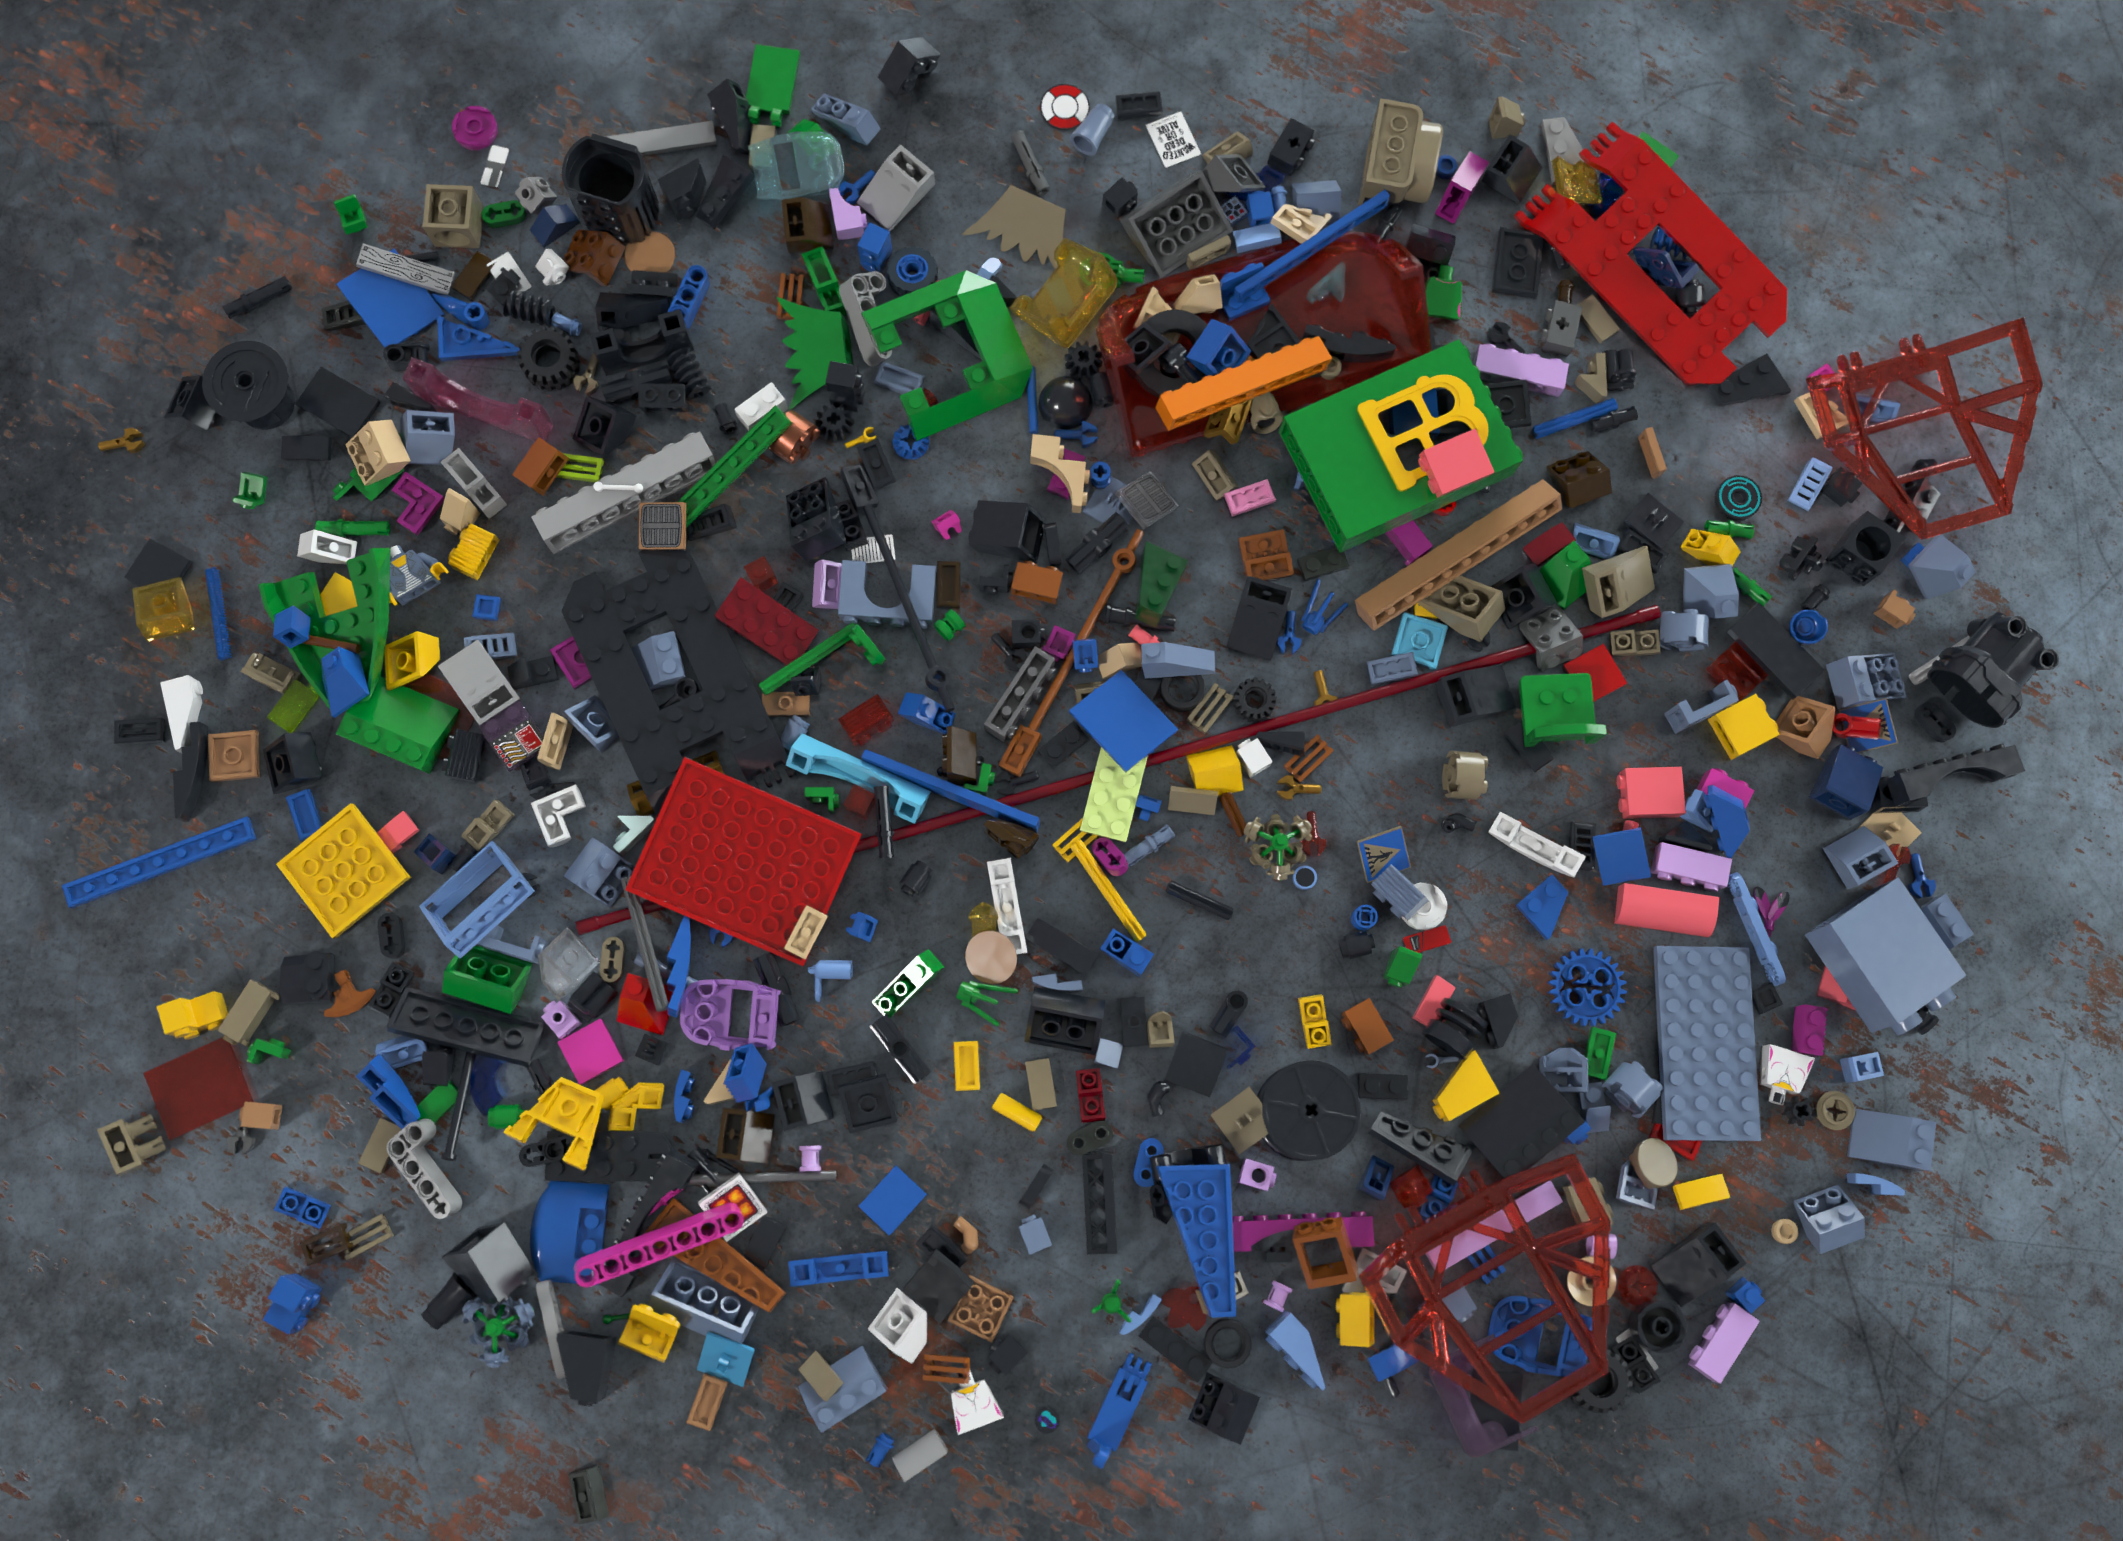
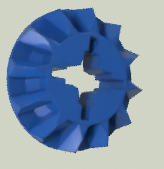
M901 425L895 431L892 440L894 450L905 459L920 458L928 450L929 437L914 442L912 449H910L908 442H904V440H908L910 433H912L914 440L916 439L910 425Z

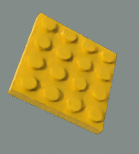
M353 803L346 806L276 864L333 939L338 938L411 878Z

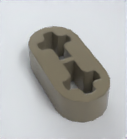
M617 937L607 938L602 945L600 976L608 983L620 981L624 973L626 946ZM613 942H616V945L620 946V950H616L614 958H612V951L608 950V946H612ZM611 962H614L613 968L618 970V972L610 979V976L605 972L610 970Z

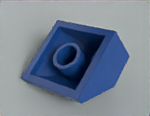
M337 647L321 658L322 679L331 716L336 718L368 696L369 690L359 654Z

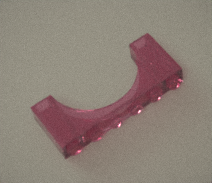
M413 357L403 375L404 381L413 393L427 402L530 440L536 441L540 437L547 441L554 424L541 404L520 397L517 404H508L487 398L452 381L437 370L434 365Z

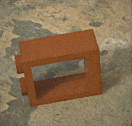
M1329 1217L1322 1221L1303 1222L1294 1226L1293 1242L1308 1289L1357 1281L1358 1266L1342 1217ZM1337 1237L1344 1261L1311 1267L1304 1243Z

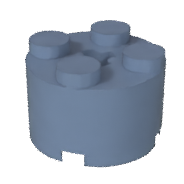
M1685 609L1684 613H1676L1674 611L1662 612L1660 618L1661 648L1672 650V646L1679 648L1680 651H1697L1704 649V646L1708 647V615L1698 614L1697 609Z
M1633 1061L1632 1064L1621 1063L1602 1085L1603 1088L1607 1087L1605 1094L1610 1101L1623 1112L1627 1109L1634 1112L1631 1116L1635 1118H1641L1659 1098L1660 1091L1663 1089L1662 1085L1657 1080L1651 1079L1645 1073V1068L1636 1061Z

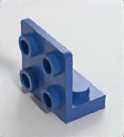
M1262 262L1258 264L1251 263L1237 273L1230 272L1224 275L1220 280L1222 309L1229 321L1270 304L1271 300L1264 287L1242 302L1238 303L1234 297L1235 287L1264 268Z

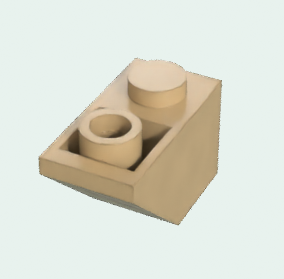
M1215 274L1192 279L1173 304L1174 310H1183L1196 314L1201 312L1212 313L1216 309L1223 308L1220 282Z

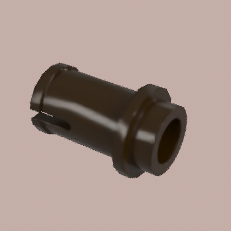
M1561 280L1557 285V290H1559L1558 301L1571 304L1572 291L1575 290L1573 281Z

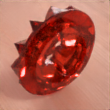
M1640 1265L1629 1266L1620 1274L1618 1290L1626 1302L1632 1305H1640L1645 1301H1651L1657 1294L1658 1283L1654 1273L1646 1267ZM1637 1278H1639L1640 1282L1647 1284V1286L1640 1289L1641 1292L1639 1293L1637 1289L1629 1287V1285L1636 1283Z

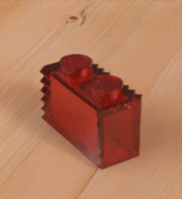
M876 694L840 717L838 721L853 745L860 744L862 746L872 739L871 736L878 731L883 733L891 728V723L894 719L880 696Z

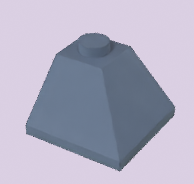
M1937 534L1908 565L1923 597L1926 599L1961 588L1976 573L1969 556L1941 534Z
M1731 564L1684 568L1683 613L1685 609H1697L1698 614L1708 615L1709 618L1738 616L1739 592Z

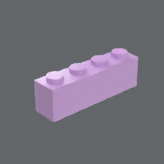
M1480 344L1475 352L1473 365L1478 367L1480 379L1483 381L1502 383L1527 380L1529 391L1559 397L1565 388L1569 367L1568 363H1564L1560 359L1541 358L1538 354L1533 353L1527 355L1518 353L1515 349L1504 350L1496 348L1492 344Z

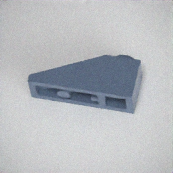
M1167 642L1141 644L1142 668L1145 679L1215 674L1214 651Z

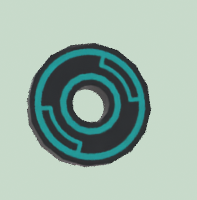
M1734 475L1728 477L1719 485L1715 492V503L1720 513L1728 516V519L1743 521L1751 518L1759 511L1762 504V493L1754 480L1746 476ZM1733 494H1741L1744 499L1743 503L1735 502Z

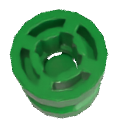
M952 609L945 613V617L942 620H937L933 624L937 632L948 642L954 638V634L957 631H962L966 627L964 621Z

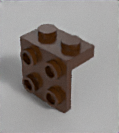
M578 230L572 238L563 261L569 266L567 272L587 274L601 286H608L625 246L608 232Z

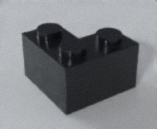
M923 37L899 40L879 73L878 78L896 95L908 93L914 88V81L919 74L930 73L937 67V60L941 54Z

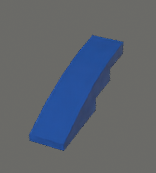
M687 916L683 917L667 955V965L673 967L667 981V989L673 992L667 1010L668 1015L676 1018L681 1008L690 971L691 935L690 921Z

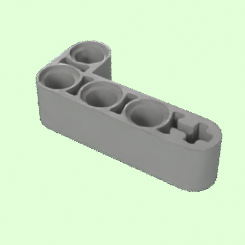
M875 271L853 275L839 287V293L865 363L871 367L879 365L892 354V350L883 354L879 353L872 335H870L861 315L862 312L876 307L873 297L886 287L884 276Z
M426 1118L406 1125L390 1139L386 1148L390 1158L432 1215L438 1219H443L460 1211L462 1199L424 1148V1145L436 1134L434 1122Z

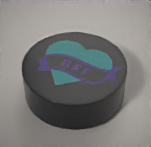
M1045 1407L1037 1412L1035 1425L1040 1432L1049 1434L1054 1432L1059 1426V1415L1053 1408Z

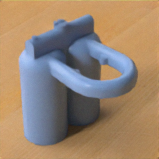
M819 960L812 967H808V972L815 974V1000L817 1002H821L822 979H851L853 975L852 960Z

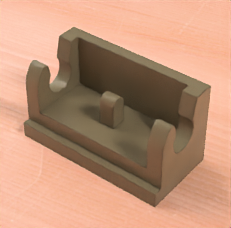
M253 653L240 671L249 678L288 697L291 696L302 677L301 673L260 653Z

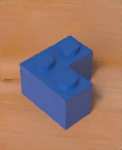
M299 1274L281 1275L268 1296V1299L273 1301L263 1320L287 1334L301 1331L308 1321L306 1317L311 1308H315L321 1299L319 1293L322 1287Z

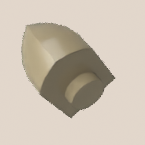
M1158 1011L1152 1014L1146 1024L1149 1048L1173 1047L1175 1042L1171 1016L1165 1011Z

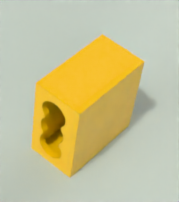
M1757 694L1736 703L1708 719L1731 760L1780 735L1777 723L1769 717L1764 701L1758 698Z

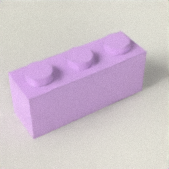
M1662 842L1655 846L1650 872L1656 874L1657 878L1661 880L1671 881L1672 879L1681 880L1680 883L1682 885L1695 886L1697 884L1704 886V890L1718 892V890L1727 887L1732 859Z
M1730 1302L1719 1307L1716 1312L1717 1318L1715 1322L1705 1329L1702 1335L1704 1339L1699 1346L1697 1345L1693 1348L1689 1355L1691 1359L1688 1362L1691 1367L1712 1382L1721 1384L1760 1322L1737 1304Z

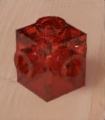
M1418 1165L1400 1174L1389 1183L1404 1209L1411 1205H1414L1415 1208L1421 1206L1428 1201L1426 1196L1434 1191L1430 1186L1429 1180L1424 1176Z

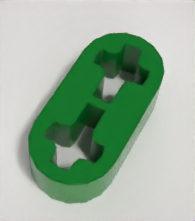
M511 200L485 206L481 216L488 227L498 228L522 223L527 213L519 201ZM517 208V215L513 216V209ZM491 213L496 214L494 220L490 219Z

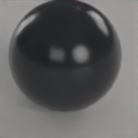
M1061 376L1052 379L1044 386L1039 396L1038 407L1041 416L1049 425L1057 429L1069 430L1081 426L1082 421H1087L1092 412L1093 400L1088 387L1082 381L1070 376Z

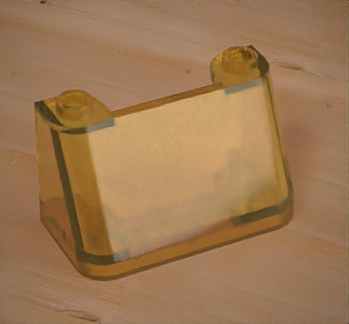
M1064 238L1054 252V259L1058 267L1033 299L1027 295H1021L1014 301L1010 309L1017 317L1063 348H1068L1113 293L1117 285V276L1102 254Z

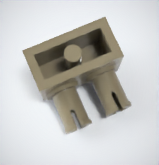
M151 1114L132 1123L120 1119L97 1129L117 1176L121 1177L144 1167L145 1159L166 1151L165 1145L162 1144L164 1142L161 1136L140 1146L134 1142L136 1136L157 1128Z

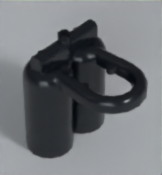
M1610 349L1601 352L1605 353L1607 390L1618 389V391H1623V389H1634L1637 370L1634 367L1633 350L1622 349L1617 351Z
M593 971L572 994L567 1005L575 1011L574 1014L576 1016L582 1017L588 1023L606 1008L618 992Z

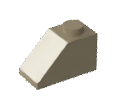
M1498 97L1488 119L1492 139L1505 138L1509 134L1518 136L1525 125L1524 113H1521L1519 104L1504 97Z

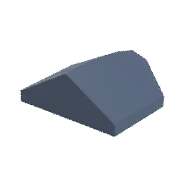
M1558 1048L1539 1058V1071L1559 1092H1588V1059L1574 1048Z
M1627 1160L1621 1167L1616 1199L1623 1203L1654 1210L1658 1188H1646L1634 1167Z

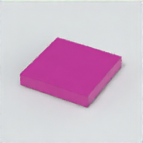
M601 1018L557 1042L579 1085H583L624 1062Z

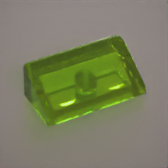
M294 680L267 718L287 732L292 733L318 699L319 695L298 680Z

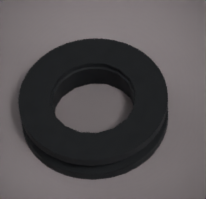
M1183 310L1162 311L1153 315L1145 322L1161 335L1173 332L1182 334L1192 342L1193 346L1207 327V324L1201 318ZM1151 363L1135 377L1143 389L1160 398L1162 393L1168 390H1178L1186 384L1182 378H1170L1163 375L1156 369L1154 363ZM1194 366L1193 371L1201 380L1206 375Z

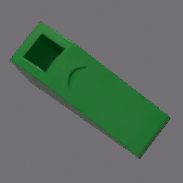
M929 949L917 955L872 1003L883 1016L887 1014L891 1018L944 968V965Z

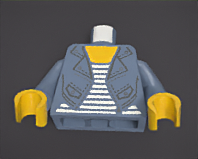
M400 545L391 547L389 604L393 603L396 606L398 604L397 600L402 606L441 584L440 574L443 572L448 574L449 571L437 559L423 552L416 554L413 550H409L404 553Z

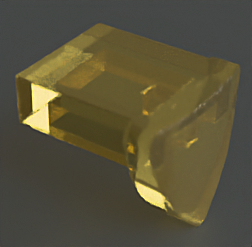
M985 902L978 904L969 914V921H972V938L984 931H996L998 913L991 905Z

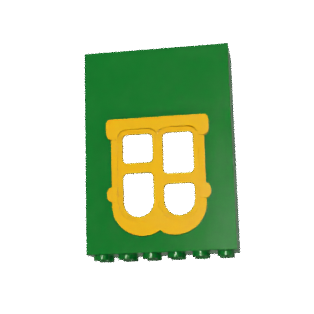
M1460 339L1284 416L1279 430V434L1339 553L1512 476L1523 461V453L1520 447L1514 444L1510 428L1504 425L1499 407L1497 405L1494 406L1489 388L1483 385L1480 379V371L1476 365L1472 364L1469 350L1465 345H1462ZM1434 388H1445L1454 396V407L1447 414L1434 418L1423 401L1422 394ZM1407 400L1413 401L1423 420V424L1395 437H1389L1378 418V414ZM1461 421L1467 424L1471 430L1476 428L1494 473L1489 477L1437 498L1436 494H1433L1428 486L1429 478L1426 471L1423 472L1420 467L1412 471H1406L1395 448L1405 442L1418 438L1426 450L1434 446L1429 437L1430 431L1450 422Z

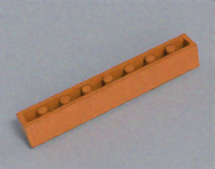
M1319 336L1312 339L1305 338L1299 344L1284 346L1273 354L1269 352L1257 360H1247L1236 368H1226L1220 374L1205 376L1199 382L1187 383L1178 390H1168L1160 395L1156 410L1169 431L1325 371L1332 357Z

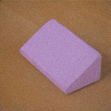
M823 559L815 563L812 607L839 608L842 563Z

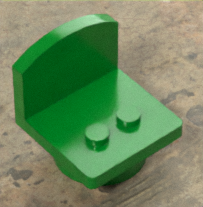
M1590 674L1523 676L1519 680L1525 747H1534L1542 741L1559 742L1564 740H1585V744H1595L1607 735L1606 725L1595 724Z

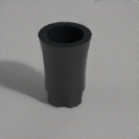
M454 1272L441 1291L427 1305L426 1310L421 1314L422 1318L432 1328L438 1330L458 1314L469 1300H475L478 1296Z

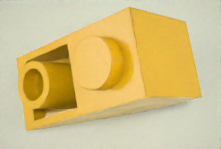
M1691 529L1681 545L1682 550L1708 566L1731 564L1733 566L1741 553L1730 536Z

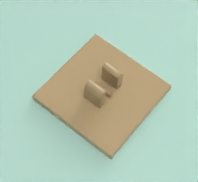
M1872 813L1857 828L1865 826L1885 841L1895 858L1922 833L1903 813Z

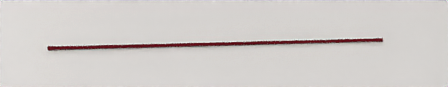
M1653 605L1636 610L1633 613L1578 628V630L1583 635V639L1636 623L1658 619L1661 617V612L1658 605ZM1527 643L1152 753L1147 757L1145 768L1257 735V732H1269L1436 683L1441 677L1458 672L1489 667L1536 653V650L1531 643ZM1095 770L996 799V801L1014 807L1092 784ZM968 807L893 829V842L986 815V813ZM873 835L860 839L854 853L878 847V837ZM652 901L641 903L644 915L667 909ZM624 908L604 915L576 921V929L579 935L586 934L605 926L629 920L631 915L629 908Z

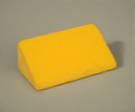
M1003 1093L998 1096L992 1106L993 1110L1031 1132H1035L1042 1119V1115Z

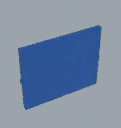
M393 248L392 250L389 251V252L398 254V252L395 250V248ZM362 268L336 283V286L384 348L390 344L402 343L437 321L438 316H445L444 312L425 288Z
M1122 670L1100 687L1094 689L1091 694L1069 710V713L1125 773L1147 755L1153 753L1157 747L1178 731L1177 727Z

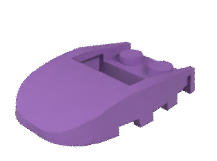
M719 979L696 981L689 985L684 993L680 1012L682 1030L690 1040L706 1046L709 1044L720 1047L719 1050L729 1051L751 1043L755 1047H767V1050H772L776 1046L778 1000L781 991L747 980ZM734 989L753 991L749 1038L730 1036Z

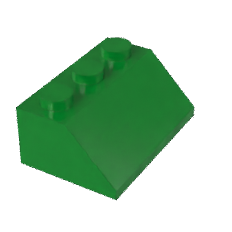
M475 945L462 958L455 955L445 968L442 993L511 1014L521 1000L533 963Z

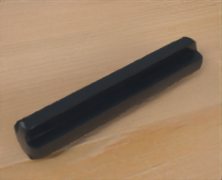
M1170 881L1166 888V893L1223 919L1229 920L1233 914L1234 909L1174 881Z

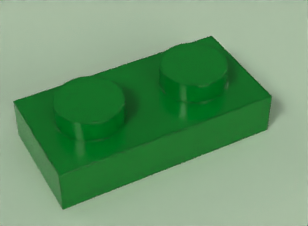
M1595 1027L1590 1028L1585 1057L1588 1059L1589 1077L1607 1080L1616 1037L1615 1032Z

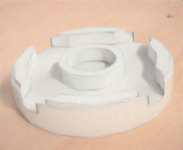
M1421 882L1414 884L1428 901L1408 921L1403 916L1402 919L1408 926L1416 930L1435 928L1445 918L1447 910L1445 895L1434 885Z

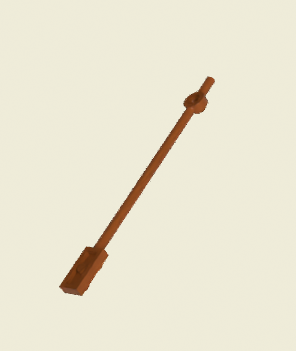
M1136 529L1128 546L1114 553L1112 562L1115 569L1076 640L1088 638L1122 574L1129 573L1135 568L1137 561L1134 552L1145 534L1142 530ZM1124 560L1129 561L1126 565L1121 564ZM1073 646L1028 728L1020 724L998 764L1000 768L1021 777L1042 738V735L1036 731L1074 663Z

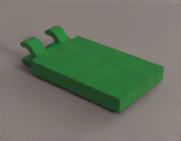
M755 45L746 94L749 102L748 118H750V124L759 125L761 111L771 112V126L781 128L783 114L790 115L800 50Z

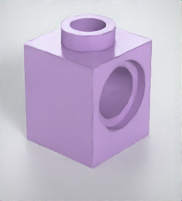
M1243 1159L1237 1183L1268 1191L1269 1187L1273 1188L1277 1174L1273 1173L1274 1167ZM1256 1168L1261 1169L1264 1173V1179L1260 1183L1252 1179V1172Z

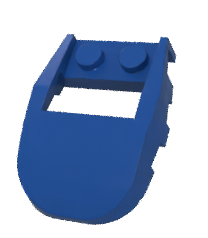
M1525 1296L1506 1297L1493 1310L1488 1331V1342L1491 1350L1497 1357L1507 1363L1517 1365L1525 1369V1371L1582 1379L1585 1377L1584 1370L1593 1326L1596 1320L1543 1298L1534 1299ZM1546 1312L1567 1317L1557 1367L1536 1361Z

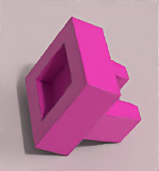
M952 510L931 521L934 528L945 540L950 539L948 534L949 528L953 527L957 533L962 531L960 519Z

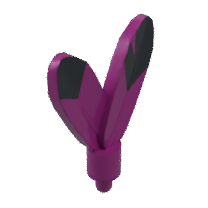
M1757 886L1754 888L1753 897L1758 904V910L1763 920H1765L1764 927L1770 937L1771 932L1774 931V921L1779 918L1787 907L1790 895L1787 891L1782 892L1770 905L1765 891Z

